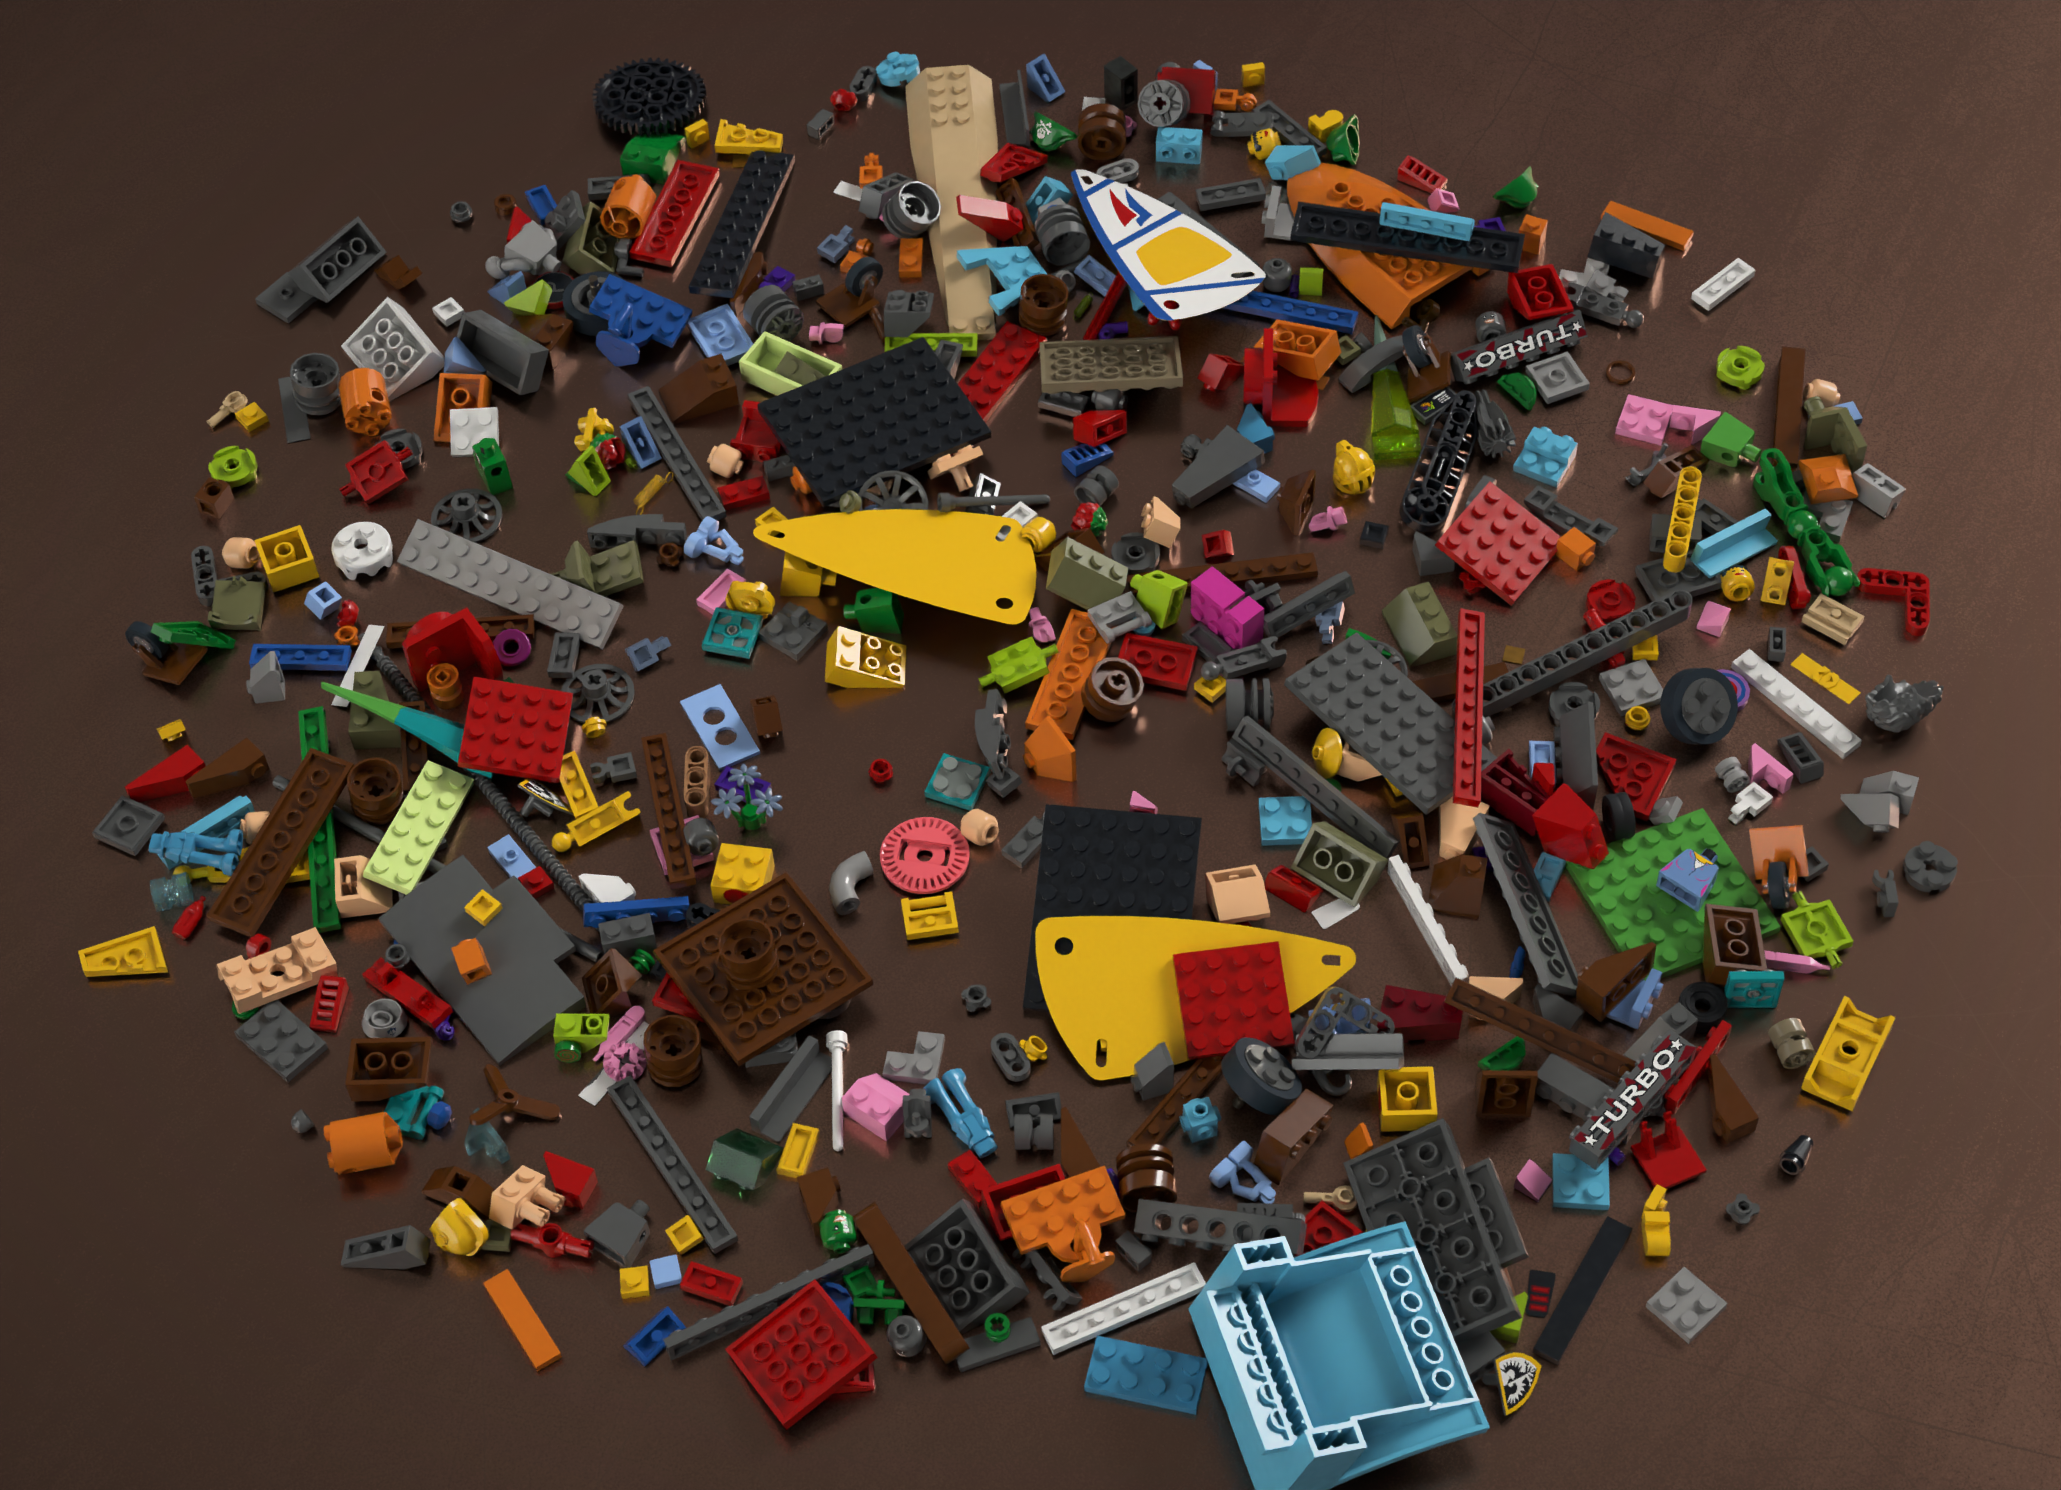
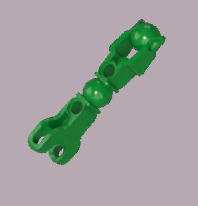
M1776 448L1764 450L1759 461L1762 472L1755 474L1753 486L1759 497L1772 505L1779 518L1787 526L1789 534L1798 540L1797 545L1801 546L1802 555L1807 563L1805 567L1806 574L1815 586L1820 587L1822 594L1827 597L1829 594L1836 597L1844 596L1853 586L1859 587L1860 579L1852 571V563L1844 548L1839 544H1834L1825 531L1821 529V526L1818 525L1817 517L1812 512L1807 511L1808 505L1804 504V498L1793 480L1790 464L1783 453ZM1767 458H1774L1778 464L1773 467ZM1819 562L1833 563L1835 566L1830 567L1824 573Z

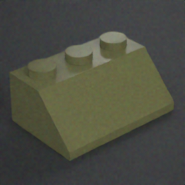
M590 201L582 207L586 221L568 239L562 263L579 274L596 271L615 273L618 256L615 255V245L620 239L610 235L604 229L600 220L602 209Z
M1067 537L1051 551L1046 589L1088 610L1122 595L1126 587L1128 567Z
M1429 581L1404 589L1382 609V615L1410 668L1456 654L1457 634Z
M1323 821L1312 824L1291 869L1351 906L1356 907L1377 883L1388 859Z

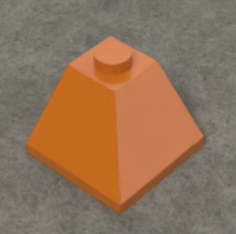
M1845 454L1799 460L1798 464L1810 504L1858 497Z
M1049 715L1044 718L1024 743V762L1028 768H1033L1038 776L1074 782L1077 780L1076 750Z

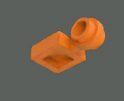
M1217 89L1214 99V110L1236 111L1237 105H1240L1243 111L1250 112L1256 107L1257 100L1251 93L1239 96L1238 90Z
M874 153L865 155V166H860V189L883 178L882 165H879V155H874Z
M867 238L859 239L856 245V252L850 250L840 264V272L847 274L855 262L861 258L870 257L874 249V243Z

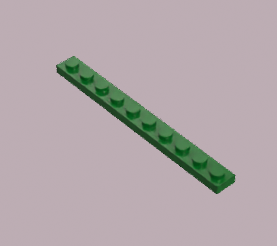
M320 706L298 711L302 761L310 748L329 754L326 711L324 707ZM332 807L308 847L313 928L316 927L319 933L342 929L341 915L335 901L334 859L337 857Z

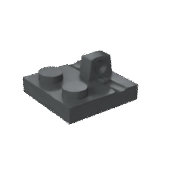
M573 190L562 197L557 207L550 211L544 220L546 228L553 231L557 241V251L586 221L579 194Z
M789 601L759 632V639L798 661L828 630L826 622L810 614L803 606L800 605L798 607Z

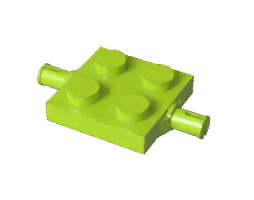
M1031 636L987 656L992 673L978 678L982 688L996 682L1002 687L1005 694L1049 674L1046 658L1059 653L1055 643L1041 650Z
M1802 891L1795 892L1792 898L1798 907L1794 911L1782 914L1780 920L1800 955L1813 959L1827 957L1832 969L1841 967L1843 963L1836 952L1852 947L1854 941L1829 899L1819 903H1808Z

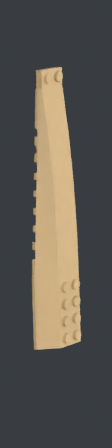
M970 65L925 68L905 86L910 147L917 181L927 184L936 192L941 204L940 215L927 228L946 324L949 326V333H977L978 340H990L996 336V312L989 304V296L997 294L996 276L987 264L966 271L956 258L958 250L997 248V238L958 215L956 196L965 195L997 201V182H992L988 178L980 176L981 168L998 152L992 80Z

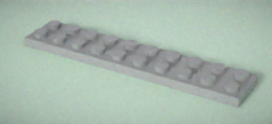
M417 519L396 561L405 567L519 615L534 614L535 622L561 633H579L581 641L602 650L624 607L621 603Z

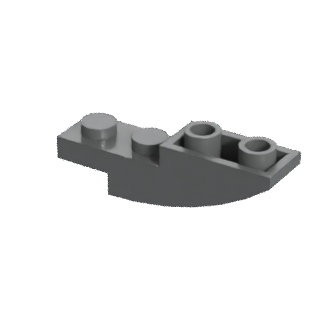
M642 514L616 518L588 528L587 531L590 548L611 549L633 540L638 546L639 543H674L676 545H685L688 538L685 523L664 522L663 514Z
M998 689L988 690L985 709L975 711V732L980 749L992 773L997 779H1003L1004 769L1008 767L1007 750L1011 747L1009 735L1004 732L1003 716L1007 712L1006 700L1001 698Z

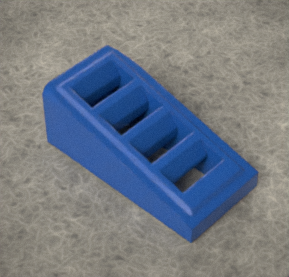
M1105 443L1095 447L1081 444L1061 453L1062 464L1075 477L1114 455V452ZM1099 447L1103 452H1099L1096 448Z

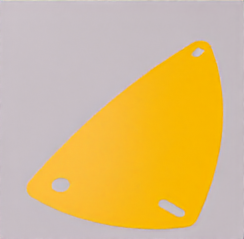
M939 510L854 511L853 513L839 512L788 519L757 526L753 531L757 539L843 576L924 603L1001 623L1019 624L1023 622L1031 608L1035 594L1037 575L1034 553L1028 537H1021L1023 535L1021 533V524L1012 518L956 511L939 512ZM1002 526H1010L1011 530L1005 540L997 541L995 537ZM772 529L784 533L785 536L783 538H776L767 534ZM1000 598H1008L1013 602V606L1009 609H1001L996 605V601Z
M1137 916L1051 917L1042 920L1037 925L1035 932L1038 973L1051 1017L1073 1056L1084 1070L1096 1080H1108L1134 1075V1064L1162 1042H1165L1174 1065L1188 1061L1172 958L1173 954L1278 941L1290 1013L1335 983L1356 963L1355 952L1348 946L1274 930L1201 920ZM1066 937L1072 941L1073 950L1067 955L1057 953L1055 942L1059 938ZM1324 955L1340 956V966L1325 965L1322 963V957ZM1099 1039L1107 1041V1063L1104 1067L1096 1065V1046Z

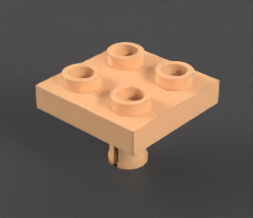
M971 445L966 446L954 453L952 458L950 454L938 458L937 461L932 463L933 467L927 471L928 475L932 480L948 472L952 473L959 492L973 487V484L965 466L981 457L983 452L980 446L972 448Z

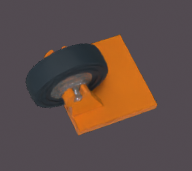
M1803 825L1750 829L1755 879H1762L1763 894L1770 895V901L1774 909L1788 908L1790 892H1796L1797 878L1809 876Z

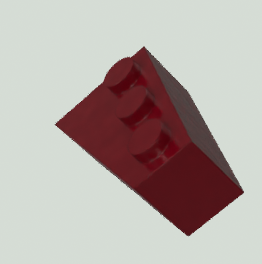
M1507 749L1481 771V801L1490 805L1491 808L1534 837L1538 832L1532 815L1550 796L1537 781L1533 782L1526 774L1527 769L1524 765H1519L1513 758L1514 753Z
M1391 985L1385 986L1380 1012L1393 1020L1395 1027L1393 1033L1403 1034V1044L1408 1043V1040L1425 1039V1042L1459 1039L1464 1011L1445 1003L1446 996ZM1385 1020L1382 1023H1377V1033L1387 1030V1027L1384 1025Z

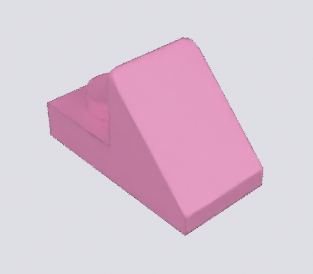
M1673 405L1669 428L1693 431L1691 444H1694L1707 435L1720 418L1721 411Z
M1756 743L1751 746L1748 759L1749 785L1753 782L1758 784L1761 780L1765 779L1772 788H1776L1782 794L1788 791L1794 774Z

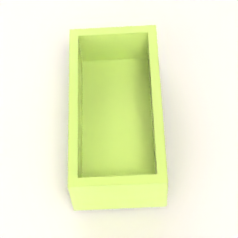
M766 331L763 332L739 360L741 379L777 396L803 386L783 377L775 371L787 351L825 376L842 370L841 364Z

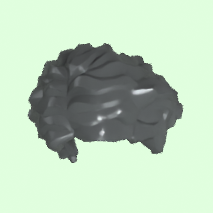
M1887 674L1884 682L1875 686V689L1865 696L1867 717L1874 721L1877 727L1887 731L1900 732L1907 730L1934 711L1936 704L1942 700L1944 686H1939L1935 680L1928 682L1924 680L1919 684L1914 683L1913 685L1908 684L1906 680L1894 683L1892 675Z

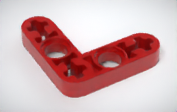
M1863 568L1858 572L1857 577L1860 579V585L1857 587L1858 590L1865 593L1905 596V628L1907 632L1914 636H1921L1927 632L1930 623V582L1926 575L1918 572ZM1886 580H1896L1899 585L1891 586L1887 584ZM1920 601L1924 606L1917 608L1911 602ZM1915 617H1919L1920 626L1916 625V622H1914Z

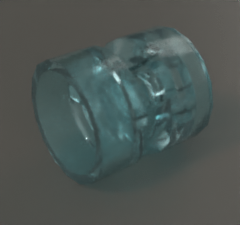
M187 872L174 874L169 880L165 877L150 880L151 896L157 912L171 910L173 905H177L180 908L189 906L194 902L193 889Z

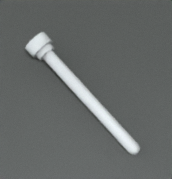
M838 1030L826 1034V1046L832 1053L833 1149L835 1151L843 1149L842 1052L845 1051L848 1045L847 1033Z

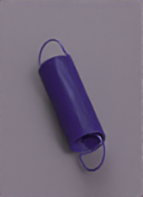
M1293 274L1291 278V297L1299 295L1300 276L1297 274Z

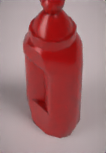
M200 896V900L193 902L185 908L173 926L172 934L186 940L191 935L202 918L203 902L206 900L205 896Z

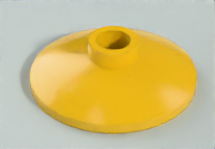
M1324 728L1320 731L1312 750L1316 771L1325 779H1330L1337 774L1342 761V742L1339 734L1333 728Z

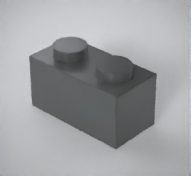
M821 109L808 122V135L820 140L835 124L834 113Z
M820 275L792 281L793 292L797 301L824 294V285Z
M788 455L763 461L768 481L793 475L792 470L795 465Z
M1770 627L1768 633V661L1784 662L1786 628Z
M1127 1231L1115 1241V1249L1138 1272L1152 1262L1151 1250L1146 1245L1143 1246L1135 1234L1132 1235Z

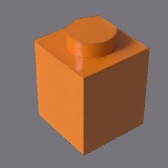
M1526 214L1519 229V233L1525 234L1523 251L1539 254L1546 240L1548 220Z
M1573 527L1557 540L1556 549L1558 551L1555 555L1578 571L1584 565L1588 566L1594 560L1596 543Z
M476 938L463 940L457 946L451 948L460 975L467 984L492 975L484 950Z

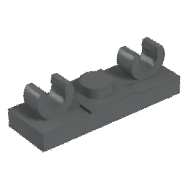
M1018 1248L1012 1254L1017 1259L1023 1256ZM1044 1248L1025 1254L1026 1260L1020 1266L1028 1270L1034 1265L1037 1269L1035 1271L1037 1277L1042 1282L1049 1283L1053 1289L1046 1291L1044 1298L1052 1300L1054 1296H1057V1303L1052 1306L1053 1310L1061 1311L1067 1303L1077 1305L1083 1299L1070 1282H1062L1060 1268Z

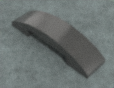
M1402 335L1382 341L1365 351L1343 371L1338 381L1352 393L1371 382V374L1400 357H1405Z
M1538 485L1524 499V504L1555 530L1565 534L1575 527L1593 540L1596 546H1605L1618 532L1617 527L1600 518L1593 522L1557 502V495Z

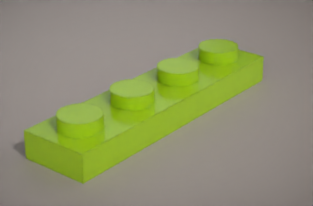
M912 333L908 337H885V352L924 337L934 352L940 340L963 344L961 357H977V333Z

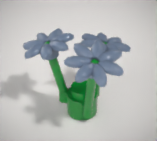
M741 764L740 770H730V773L733 775L729 777L728 781H737L738 787L743 785L746 805L741 810L736 803L742 801L744 797L741 795L735 796L736 789L734 787L729 790L728 794L720 789L719 796L721 799H712L711 803L717 806L714 810V815L724 811V816L728 819L732 813L739 827L744 826L748 830H755L761 824L766 823V814L772 818L773 809L776 811L783 810L782 806L777 803L782 799V796H772V789L768 788L765 795L762 791L755 790L758 799L751 800L749 784L753 785V778H759L762 775L759 772H755L757 770L756 765L747 769L745 764Z

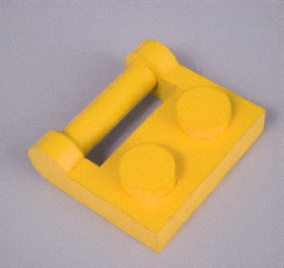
M952 891L944 892V895L914 900H909L908 898L901 899L907 940L959 933ZM946 905V907L926 909V910L913 911V912L910 911V910H916V909H923V908H929V907H936V906Z

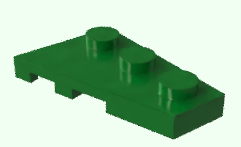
M199 621L153 623L151 633L159 636V640L167 644L175 642L233 649L236 642L235 639Z

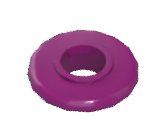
M518 629L504 630L493 641L500 663L504 666L513 667L520 665L530 654V640L525 633ZM510 642H515L519 645L517 652L513 654L505 652V646Z

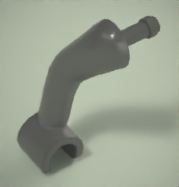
M1667 443L1662 445L1660 451L1653 452L1650 467L1638 471L1635 467L1630 469L1632 474L1625 478L1632 486H1638L1643 479L1648 477L1659 461L1667 458L1664 454L1668 448Z

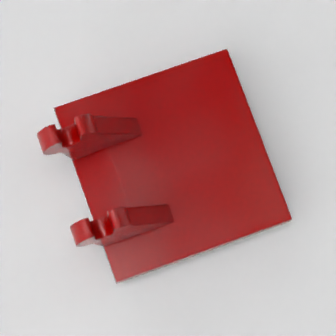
M1671 1111L1663 1113L1665 1133L1654 1138L1652 1136V1129H1647V1121L1640 1122L1641 1142L1632 1145L1630 1148L1654 1188L1658 1184L1668 1189L1702 1175L1707 1171L1680 1126L1677 1127L1676 1119H1671Z

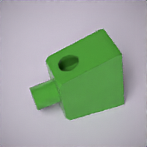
M1724 412L1703 438L1700 452L1710 460L1731 467H1737L1744 457L1757 462L1762 450L1753 446L1754 430L1727 412Z

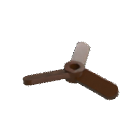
M487 1064L484 1067L483 1072L497 1098L470 1115V1124L482 1125L502 1112L511 1113L514 1111L548 1120H556L559 1117L560 1108L556 1104L518 1095L516 1091L508 1088L500 1071L495 1066Z

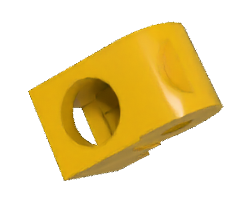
M1329 110L1320 118L1316 114L1309 117L1308 132L1322 143H1325L1328 135L1335 128L1343 124V114L1337 110Z
M1644 1211L1641 1228L1646 1256H1670L1669 1211Z

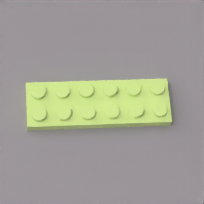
M428 760L367 864L363 877L406 895L413 891L473 787L474 779Z

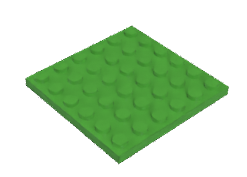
M1703 808L1677 817L1674 822L1662 823L1635 833L1631 838L1606 844L1609 854L1594 870L1566 861V869L1618 953L1650 942L1655 943L1656 952L1653 969L1662 972L1661 978L1703 963L1704 911L1706 904L1757 909L1762 939L1780 933V924ZM1708 848L1716 853L1718 859L1714 864L1718 866L1719 870L1714 886L1701 909L1697 912L1657 887L1656 884L1659 871L1686 849H1691L1700 855Z

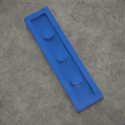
M253 644L249 665L252 668L270 651H275L281 670L347 671L352 650L350 645Z
M688 896L584 904L583 925L584 927L599 928V923L650 913L652 923L686 920L687 909L689 908Z

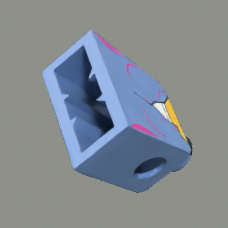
M1706 848L1699 855L1691 849H1686L1659 871L1656 886L1698 912L1717 879L1719 868L1714 864L1718 859L1716 853Z

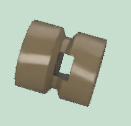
M1785 1019L1769 1029L1768 1035L1775 1049H1778L1777 1054L1784 1068L1794 1069L1801 1067L1815 1057L1816 1052L1809 1038H1806L1807 1033L1800 1019Z

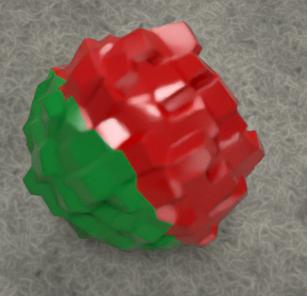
M609 433L603 435L596 434L590 445L594 446L605 470H611V468L617 467V464L624 462L626 451L625 444L621 441V438Z
M1087 502L1081 503L1077 508L1070 526L1073 530L1090 528L1095 537H1100L1103 531H1105L1108 521L1106 513L1098 503Z

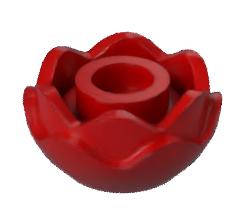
M845 89L834 90L832 96H830L831 104L839 111H850L857 104L855 93L847 92Z
M348 599V601L342 602L343 608L338 613L339 622L336 625L339 627H353L358 616V606Z

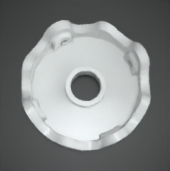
M373 522L353 523L340 530L333 539L331 551L335 565L350 580H355L358 573L374 576L381 567H391L393 563V544L390 535L379 524ZM360 544H367L363 549L356 548Z

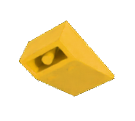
M840 626L836 628L827 641L825 682L846 688L904 687L906 645Z

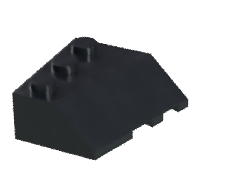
M1605 212L1594 233L1588 258L1653 279L1664 256L1665 244Z

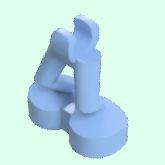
M710 516L702 520L698 530L690 534L684 545V554L691 558L707 553L726 563L731 561L735 565H740L744 560L742 556L743 549L739 547V544L725 529L718 532L719 521ZM721 538L727 547L724 550L707 544Z
M1242 1141L1228 1155V1158H1224L1209 1175V1180L1218 1188L1230 1182L1233 1194L1253 1202L1259 1199L1262 1204H1273L1275 1201L1276 1192L1271 1188L1272 1182L1250 1161L1253 1155V1148L1245 1141ZM1244 1168L1256 1182L1254 1188L1239 1184L1236 1173L1240 1169Z

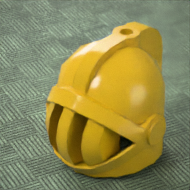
M1346 440L1336 443V458L1333 470V483L1336 488L1341 492L1353 495L1366 492L1372 486L1375 476V466L1366 451L1353 447Z
M457 1198L446 1206L429 1229L433 1234L435 1243L442 1250L458 1255L473 1256L482 1248L489 1237L487 1227L461 1198Z

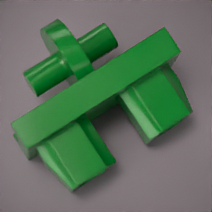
M878 1280L877 1288L867 1287V1296H877V1299L854 1298L853 1307L857 1310L859 1325H874L875 1310L885 1311L884 1325L889 1326L892 1320L903 1316V1311L906 1312L907 1309L905 1300L884 1299L885 1297H895V1288H885V1280Z

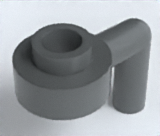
M621 238L615 245V255L618 256L617 273L620 275L643 277V268L626 266L627 261L629 262L631 259L629 251L633 244L631 239Z

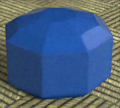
M442 1101L435 1103L427 1116L429 1126L437 1130L445 1127L452 1115L451 1106Z

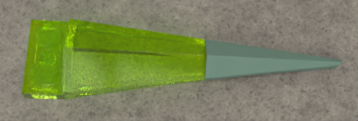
M1377 315L1375 316L1374 346L1386 340ZM1394 361L1373 373L1371 445L1374 460L1415 458L1419 456L1421 451L1419 429Z

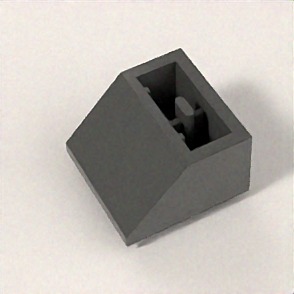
M903 290L888 292L884 308V336L908 337L930 317L934 293H928L923 290L916 291L915 293Z

